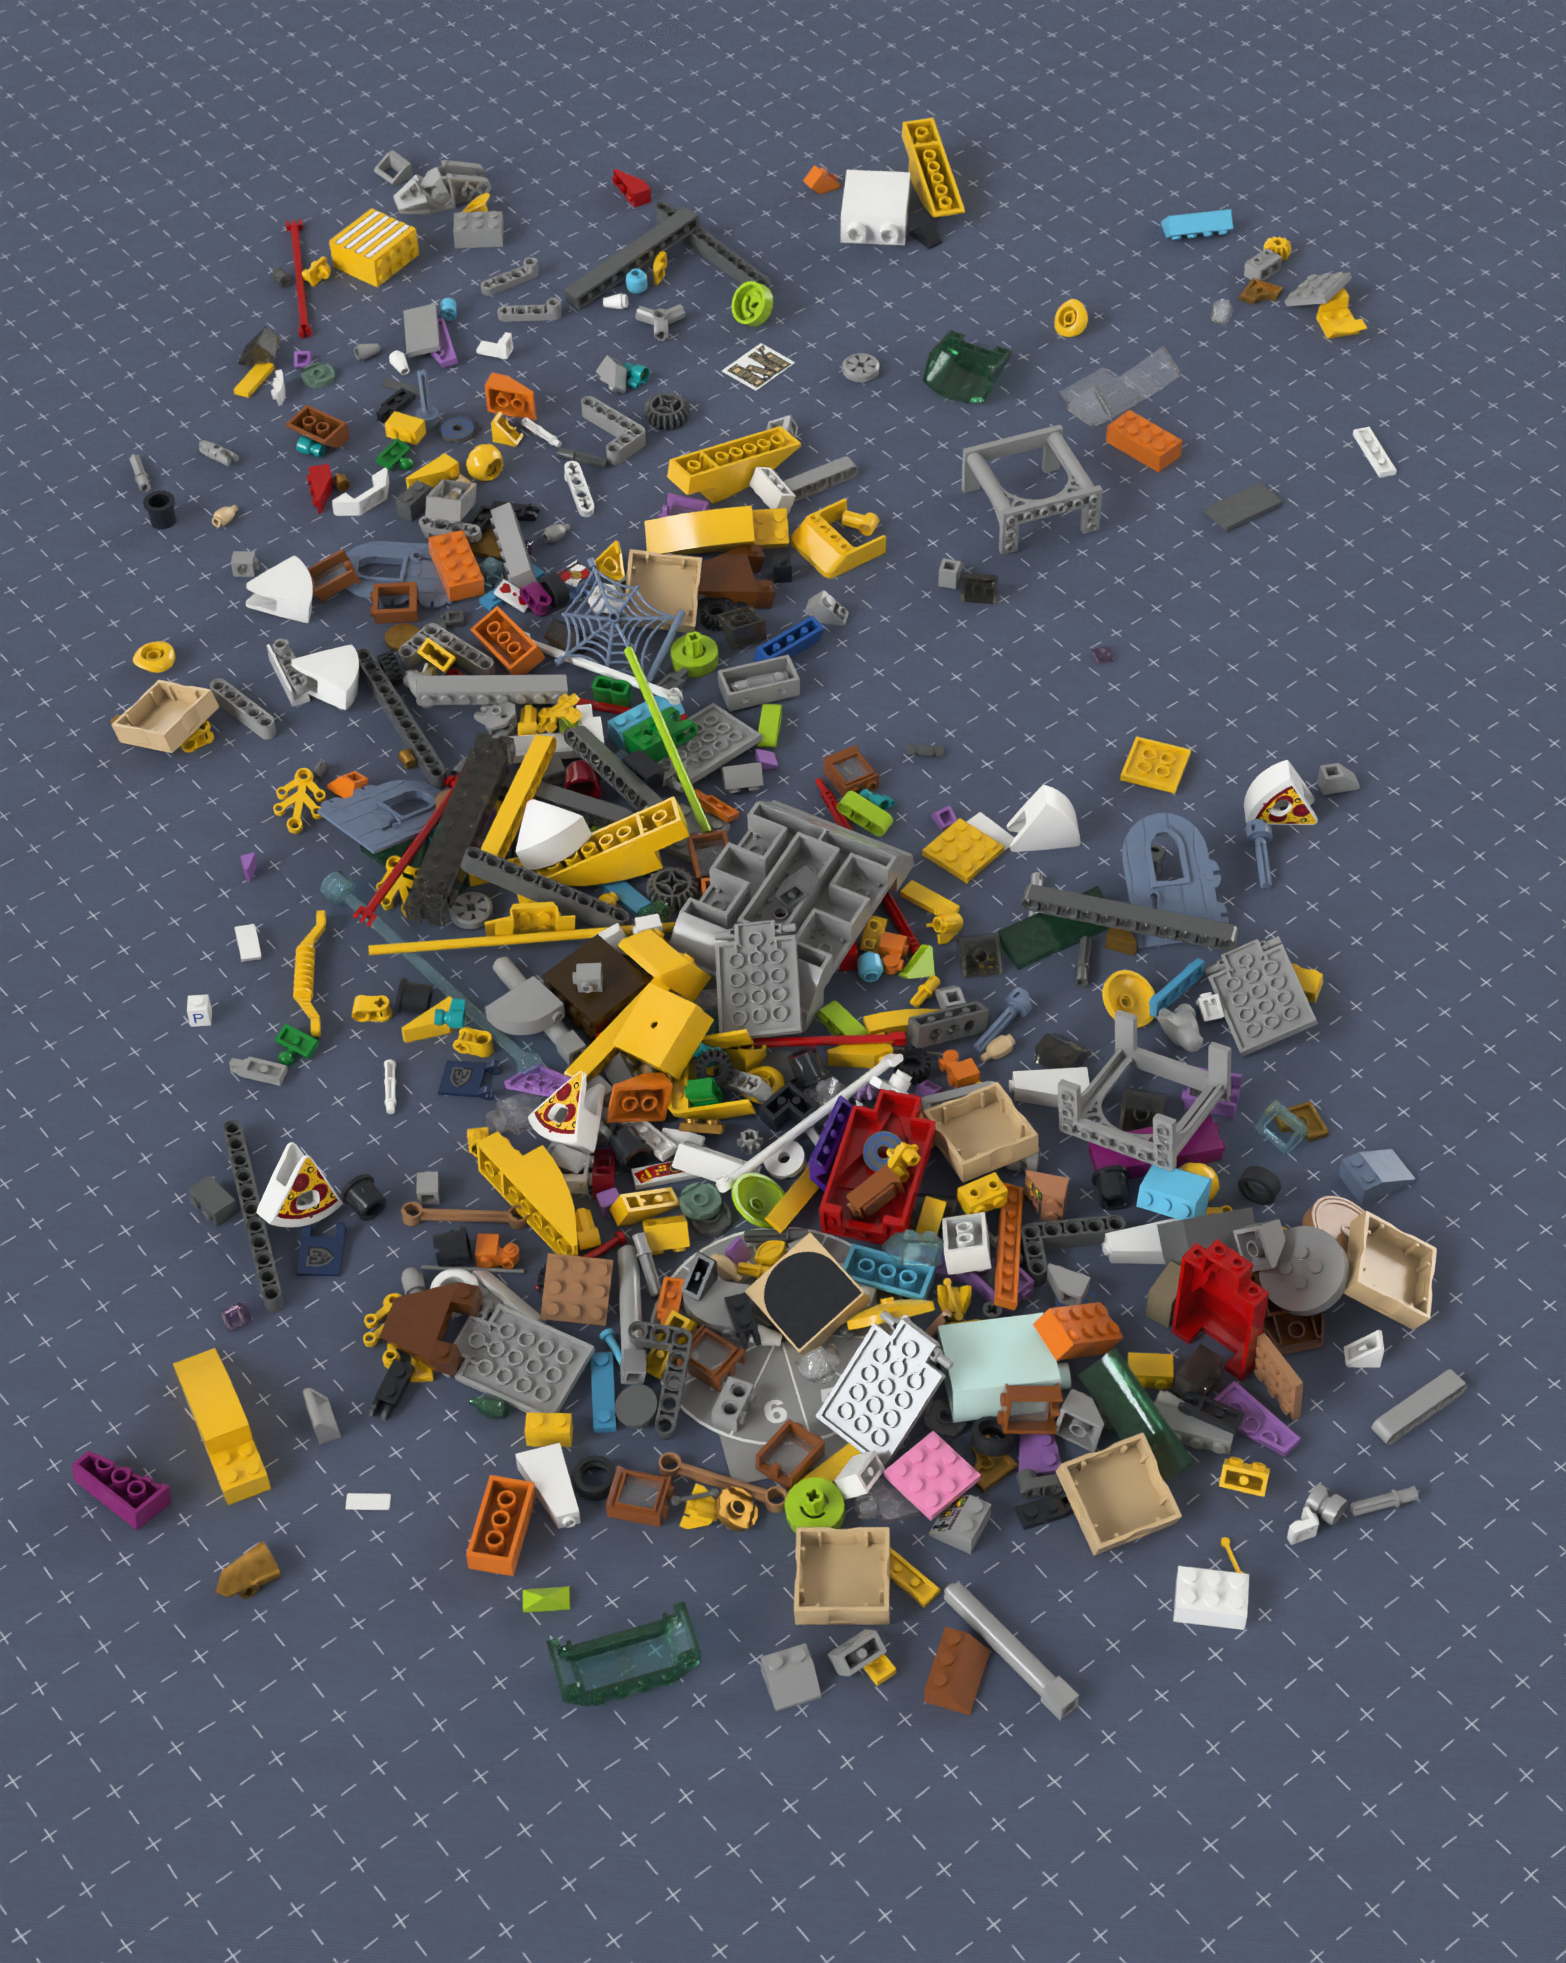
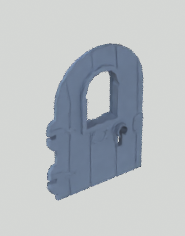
M373 541L354 547L346 553L355 568L361 584L354 583L345 589L356 596L370 599V591H373V584L417 582L419 602L422 607L431 608V604H434L433 608L439 609L445 607L446 604H453V602L449 601L429 554V544ZM373 563L402 565L400 578L369 577L361 575L358 570L366 564ZM344 567L338 570L339 576L346 572ZM409 595L379 596V600L384 605H391L394 602V606H402L409 602Z
M396 780L378 786L364 785L361 788L355 789L351 797L346 799L335 797L329 801H324L321 803V808L317 810V813L375 854L415 838L436 811L435 800L442 790L433 785L415 780ZM410 799L424 800L430 804L426 808H421L404 816L391 809V806ZM443 816L440 822L444 821L447 823L451 818Z
M1156 813L1139 820L1129 830L1122 847V862L1130 904L1153 908V901L1150 899V896H1154L1156 898L1155 905L1158 910L1228 924V917H1221V914H1227V908L1223 903L1217 902L1215 888L1220 884L1221 876L1220 874L1213 875V872L1220 871L1219 866L1214 860H1209L1208 849L1200 831L1190 821L1171 813ZM1168 835L1175 840L1179 848L1183 878L1173 881H1156L1151 853V841L1154 837ZM1135 932L1138 949L1185 943Z

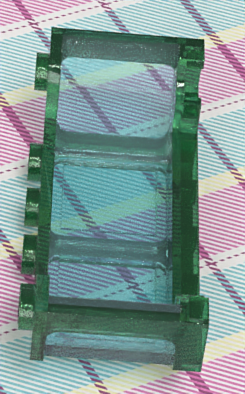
M685 1602L673 1604L675 1613L668 1616L667 1613H662V1620L572 1645L571 1641L568 1640L566 1645L560 1646L558 1638L546 1641L549 1658L552 1661L560 1688L562 1702L587 1707L591 1705L599 1706L615 1698H626L632 1693L639 1691L647 1692L653 1687L660 1685H671L701 1663V1650Z

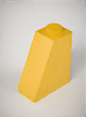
M428 637L417 651L418 654L445 674L456 661V657Z

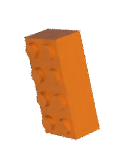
M1128 410L1107 425V443L1158 473L1181 457L1183 440L1131 410Z
M460 530L429 537V554L449 601L453 602L484 595V578L464 531Z
M498 606L470 629L478 642L511 675H526L546 658L538 645Z
M1100 1302L1049 1308L1033 1323V1326L1056 1361L1106 1354L1124 1338L1119 1326L1113 1322L1106 1307Z
M494 1475L489 1476L466 1553L469 1569L514 1576L537 1497L535 1482Z

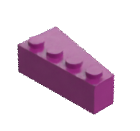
M91 1451L86 1452L72 1464L74 1481L136 1530H139L171 1503L170 1487L168 1485L155 1483L152 1478L145 1475L143 1477L133 1473L132 1469L127 1467L121 1468L115 1465L114 1461Z

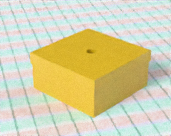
M649 983L612 1045L634 1059L679 1080L714 1019L702 1011V1008L697 1004Z

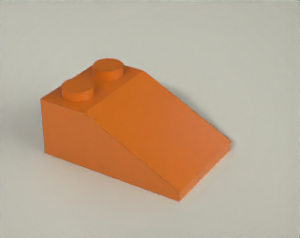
M491 373L485 384L487 411L496 414L501 411L502 415L517 418L528 417L530 420L536 421L534 392L508 375Z
M664 1072L643 1073L614 1084L606 1122L665 1121L673 1085Z

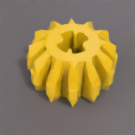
M1273 236V238H1268L1264 244L1263 250L1267 248L1282 257L1281 262L1282 260H1287L1291 254L1290 241L1286 238Z

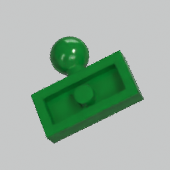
M398 438L375 461L388 471L397 463H400V467L403 470H411L414 466L412 459L408 457L403 458L410 451V447Z
M284 1024L274 1040L277 1044L287 1048V1051L281 1052L278 1056L279 1064L286 1066L294 1063V1053L310 1060L320 1044L317 1039L287 1024Z

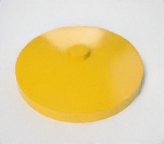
M893 1297L880 1299L881 1304L868 1308L847 1320L848 1330L872 1326L874 1323H885L880 1318L884 1310L895 1318H901L905 1314L911 1317L934 1311L935 1307L933 1301L905 1299L894 1301Z

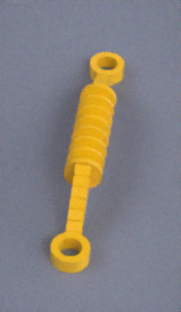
M317 910L316 926L297 946L295 952L293 998L311 1020V1037H320L321 1035L320 1016L313 1007L311 1000L313 999L316 950L314 944L326 930L325 910Z

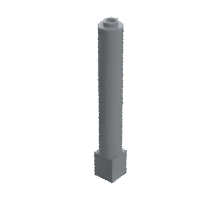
M500 957L494 962L493 971L510 991L527 980L508 957ZM562 1021L543 1030L556 1045L557 1052L569 1066L586 1050L585 1043L574 1030L570 1031Z
M625 1245L617 1252L622 1355L620 1360L621 1384L643 1385L646 1375V1351L643 1347L633 1345L628 1335L629 1325L635 1321H642L639 1258L636 1257L638 1254L636 1247ZM635 1330L632 1335L634 1337L643 1336V1330Z
M960 1582L951 1583L944 1590V1600L1041 1696V1702L1060 1721L1078 1707L1079 1695L1060 1676L1056 1678Z

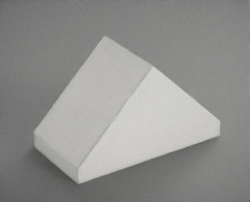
M619 923L598 933L620 954L628 955L618 947L620 941L627 937Z
M1377 1330L1344 1346L1347 1367L1380 1368L1384 1353L1381 1330Z

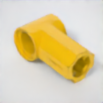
M845 510L842 517V525L859 529L860 533L865 536L872 535L879 524L878 516L870 512L862 515Z
M525 705V707L521 708L518 736L538 734V731L535 729L538 725L537 708H534L532 705Z
M488 1127L467 1129L469 1153H472L475 1157H477L476 1142L489 1136Z
M585 1208L577 1209L575 1220L579 1250L600 1246L599 1231L594 1225L591 1211Z

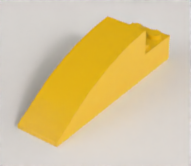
M934 118L903 122L902 139L909 157L908 172H910L911 182L924 208L934 218L965 213Z
M778 426L669 460L667 477L687 495L700 492L714 504L749 487L756 467H767L774 470L800 448L801 443L782 426Z
M752 506L685 513L645 521L647 551L662 555L667 553L683 555L726 552L743 544L761 545L762 549L789 547L787 508L752 510Z
M673 796L592 832L586 843L572 855L556 864L535 869V873L566 886H589L626 880L662 869L663 865L659 850L690 836L684 813Z
M498 1131L476 1142L478 1171L512 1207L521 1205L522 1209L516 1208V1212L522 1218L529 1215L526 1222L556 1254L578 1256L575 1209L572 1197L560 1169L545 1147L542 1145L522 1156L521 1152L515 1150L511 1146L510 1141Z
M213 1348L173 1363L227 1505L270 1490L271 1486L268 1475L254 1443L249 1423L216 1349Z

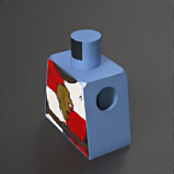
M576 560L557 574L566 584L570 598L575 599L591 572L580 561ZM592 576L580 598L589 594L594 584V576Z

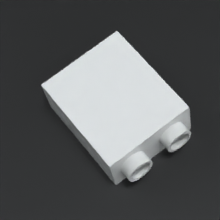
M846 171L841 210V243L905 245L910 201V172Z

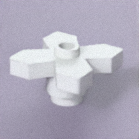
M897 1070L896 1073L892 1074L889 1081L873 1076L869 1083L878 1089L894 1090L899 1093L909 1094L907 1090L911 1085L912 1077L901 1070Z

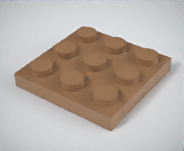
M548 1253L540 1319L606 1326L613 1260Z
M1263 1333L1257 1336L1255 1376L1267 1386L1269 1395L1273 1399H1277L1282 1412L1285 1415H1289L1294 1421L1301 1417L1303 1382L1268 1336Z

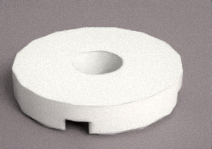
M792 1140L764 1161L767 1172L774 1178H792L799 1174L805 1166V1153L802 1146ZM782 1157H790L788 1162L780 1163Z

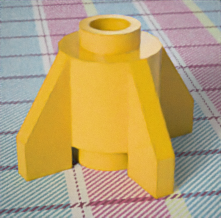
M944 904L934 905V912L938 916L934 917L933 923H926V927H933L936 932L940 933L937 934L938 944H946L962 929L963 918L959 913Z
M937 1285V1302L942 1312L948 1309L953 1313V1316L948 1318V1320L956 1321V1313L947 1287ZM971 1285L962 1286L961 1288L951 1287L959 1312L963 1314V1317L971 1303Z
M696 1483L692 1495L709 1491L705 1486ZM712 1496L686 1501L684 1513L689 1516L683 1514L679 1526L692 1529L710 1525L712 1521L716 1522L718 1517L714 1509L715 1499Z

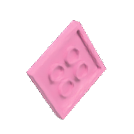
M934 1431L883 1471V1476L930 1521L981 1480V1475Z

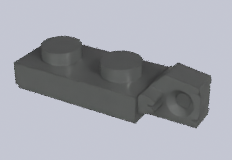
M681 668L676 674L669 673L656 685L669 690L672 688L680 690L689 679V671Z

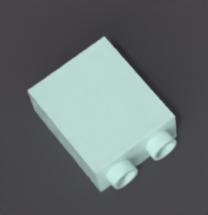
M1044 1313L938 1326V1342L940 1343L938 1348L943 1351V1355L954 1362L950 1370L940 1364L942 1373L946 1375L944 1384L953 1422L978 1420L987 1416L997 1417L998 1411H1001L1002 1408L1000 1405V1394L1004 1393L1005 1383L1008 1386H1054L1059 1382L1060 1390L1071 1389L1068 1363H1057L1033 1326V1323ZM1012 1401L1010 1415L1045 1411L1046 1402Z

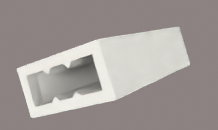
M1087 1067L1013 1071L1012 1080H1009V1092H1013L1014 1101L1058 1108V1083L1061 1079L1080 1085L1082 1093L1090 1085Z
M1173 1218L1105 1233V1240L1102 1243L1103 1253L1108 1255L1110 1263L1166 1264L1162 1254L1157 1224L1177 1221L1179 1219Z
M560 1443L515 1454L519 1472L526 1481L535 1482L536 1496L557 1528H570L581 1523L578 1505Z

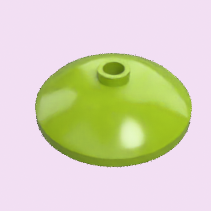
M752 1172L741 1175L732 1187V1198L737 1210L751 1224L761 1228L774 1229L765 1220V1217L785 1195V1192L775 1181L765 1175Z

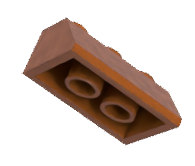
M306 405L285 424L287 428L331 447L340 448L350 438L346 422L309 405Z
M945 1626L925 1685L924 1702L970 1715L990 1650L969 1633Z

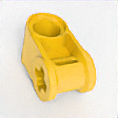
M207 720L201 725L203 730L199 727L180 745L184 752H193L213 742L214 734L210 731L211 726Z
M383 995L356 996L352 1018L358 1022H386L390 1020L393 1014L391 1008H389L390 1001L388 997Z
M464 1027V1029L459 1030L460 1035L453 1042V1048L462 1054L486 1058L494 1053L492 1037L487 1031Z

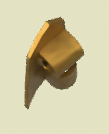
M264 1541L254 1546L222 1570L215 1591L217 1594L228 1598L239 1594L242 1599H247L259 1591L260 1585H266L282 1577Z

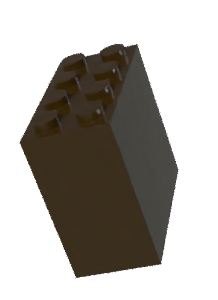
M598 934L542 975L543 985L564 1003V1018L568 1017L573 1026L578 1030L581 1029L590 1041H594L596 1034L604 1031L650 983L648 977ZM601 963L603 991L578 992L577 984H573V972H576V965Z

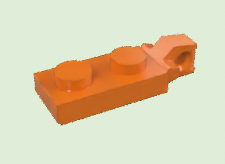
M695 789L698 800L705 812L713 814L726 823L738 819L739 811L711 794L707 796L698 789Z
M664 1277L656 1310L657 1320L661 1321V1325L665 1324L672 1310L680 1314L683 1300V1292L680 1291L684 1282L682 1278Z

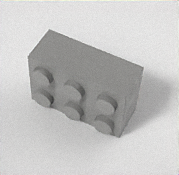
M502 211L454 213L453 236L455 248L503 247L504 225Z

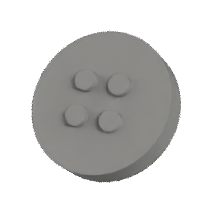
M1298 1226L1285 1230L1284 1236L1286 1241L1276 1267L1259 1271L1261 1286L1269 1292L1268 1298L1287 1313L1298 1316H1310L1321 1313L1332 1307L1341 1298L1347 1287L1350 1266L1346 1252L1329 1233L1312 1226Z

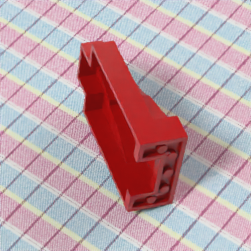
M880 1089L874 1109L853 1105L819 1208L821 1233L905 1250L906 1245L899 1244L908 1239L909 1235H900L898 1238L900 1240H896L890 1245L888 1243L892 1240L889 1239L898 1236L894 1235L897 1232L910 1233L912 1210L936 1136V1121L919 1118L922 1111L921 1097L914 1094L899 1093L894 1090ZM880 1131L892 1132L902 1142L909 1145L916 1144L919 1147L917 1154L921 1159L917 1165H908L906 1168L910 1173V1177L906 1182H902L905 1193H897L896 1197L868 1219L865 1217V1222H862L860 1218L856 1220L846 1205L848 1203L846 1196L876 1173L864 1162V1144L874 1133ZM882 1147L879 1150L880 1158L888 1157L886 1154L888 1147Z
M1218 1239L1207 1249L1195 1243L1182 1256L1171 1333L1188 1345L1202 1331L1235 1354L1225 1364L1224 1370L1243 1382L1255 1369V1347L1257 1345V1336L1264 1333L1263 1324L1269 1292L1251 1280L1254 1264Z

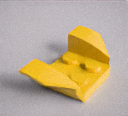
M1345 288L1337 292L1327 303H1322L1318 309L1316 319L1327 339L1359 334L1361 330L1367 329L1363 319L1355 320L1348 308L1349 295Z
M554 902L513 904L510 908V919L495 920V934L498 936L575 929V915L559 916L558 907Z

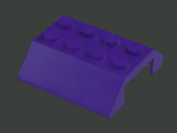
M842 1095L838 1096L809 1160L810 1179L824 1192L853 1107Z

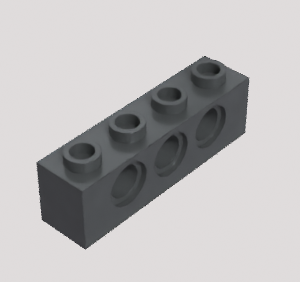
M974 1001L910 1017L908 1019L907 1040L918 1049L987 1031L989 1010L979 1001Z

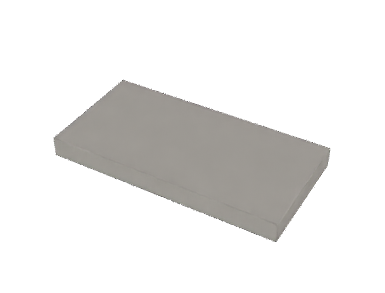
M436 304L404 310L408 357L440 351Z

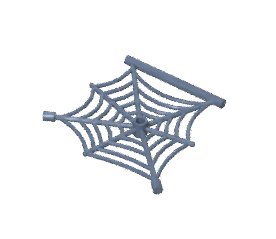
M594 558L587 559L592 571L580 593L566 611L561 614L564 616L567 625L568 642L565 654L556 658L554 663L560 666L566 661L567 657H581L600 664L591 657L573 654L578 649H585L598 654L605 662L606 667H609L610 664H629L628 661H610L611 655L625 654L623 651L611 652L612 646L622 645L626 646V648L630 647L631 635L635 628L642 621L652 620L641 630L636 639L633 649L636 654L638 642L645 630L657 620H664L651 632L645 642L641 656V668L644 673V656L650 639L663 624L669 620H674L646 677L647 682L652 683L686 614L685 611L679 610L675 616L658 611L642 597L638 591L639 585L632 587L615 582L596 569L597 565ZM594 574L596 580L589 594L574 613H568L583 594ZM599 575L615 585L632 589L633 591L630 594L615 591L601 582ZM598 583L601 591L598 599L585 614H577L586 604ZM603 587L615 594L628 598L621 600L608 596ZM635 593H637L646 606L663 616H652L640 608L633 599ZM603 596L605 602L601 610L595 616L588 615ZM608 599L623 604L620 608L610 605ZM630 600L646 616L640 617L628 605ZM605 606H607L609 616H599L603 612ZM627 607L636 617H631L624 611V608ZM623 613L627 617H619V615ZM567 617H571L576 632V646L570 651L571 629ZM574 618H578L582 628L584 640L580 643L579 631ZM581 618L586 619L590 626L591 635L586 637ZM590 619L597 620L599 623V629L595 632ZM600 620H604V621H608V622L605 623V624L602 626V622H601ZM619 621H628L621 630ZM632 621H638L633 625L628 634V639H626L624 632L627 626ZM609 625L611 626L610 633L604 630ZM615 627L618 631V633L614 634ZM599 633H606L609 636V639H607L603 635H600ZM595 636L603 638L608 642V649L598 642L591 641V639ZM620 636L624 643H613V638ZM586 643L598 645L607 652L606 658L597 650L582 646ZM617 670L622 673H629L634 675V673L629 670Z

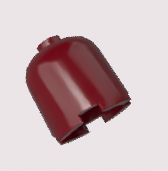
M585 760L574 761L565 770L564 789L599 799L601 798L600 775Z

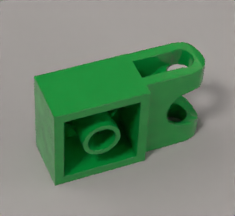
M671 706L661 711L677 750L678 746L697 735L698 727L696 723L690 719L680 721V712L675 707ZM652 716L622 733L625 750L630 754L640 749L655 762L669 755Z

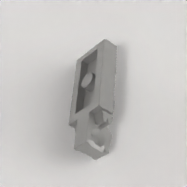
M248 1057V1059L244 1060L232 1058L229 1063L230 1071L237 1073L241 1077L281 1086L288 1072L286 1065L254 1057Z

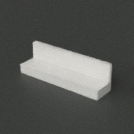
M268 644L269 660L292 707L310 702V697L307 693L298 695L293 692L277 661L275 653H273Z
M564 732L535 734L556 737L557 746L553 756L559 755L560 759L580 758L565 742ZM535 735L506 738L508 764L521 763Z
M681 1140L672 1167L716 1182V1178L723 1174L729 1176L747 1161ZM762 1166L756 1167L751 1172L760 1173Z
M472 1272L478 1281V1286L484 1297L482 1305L484 1306L487 1300L494 1303L490 1311L492 1314L498 1304H501L541 1323L546 1322V1319H540L541 1315L491 1272Z

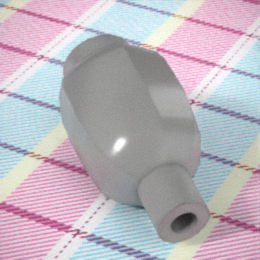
M568 523L564 525H550L542 533V540L545 543H556L564 538L566 531L570 530L571 527Z

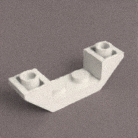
M384 468L372 475L374 487L354 499L347 493H344L332 500L334 515L359 516L388 498L389 490L388 470Z

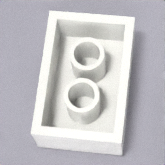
M985 1212L942 1218L944 1256L948 1275H960L964 1272H981L991 1269L989 1232Z
M1178 1566L1173 1622L1244 1630L1248 1609L1249 1574Z

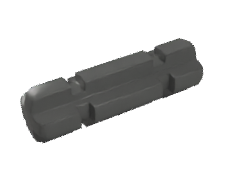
M909 743L907 754L915 755V753H918L920 756L935 755V757H943L944 746L936 745V747H933L934 745L918 744L916 746V744Z

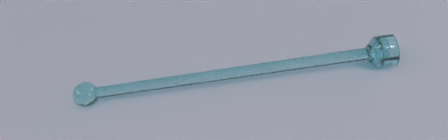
M340 870L334 871L324 879L320 889L321 894L333 905L346 903L355 912L360 905L366 907L354 895L355 882L346 873ZM378 916L376 917L371 927L389 944L406 943ZM417 952L400 953L447 997L466 1000V1015L481 1029L489 1032L492 1039L516 1060V1068L519 1073L526 1077L529 1074L541 1071L543 1062L536 1052L523 1051L504 1032L495 1028L475 1005Z

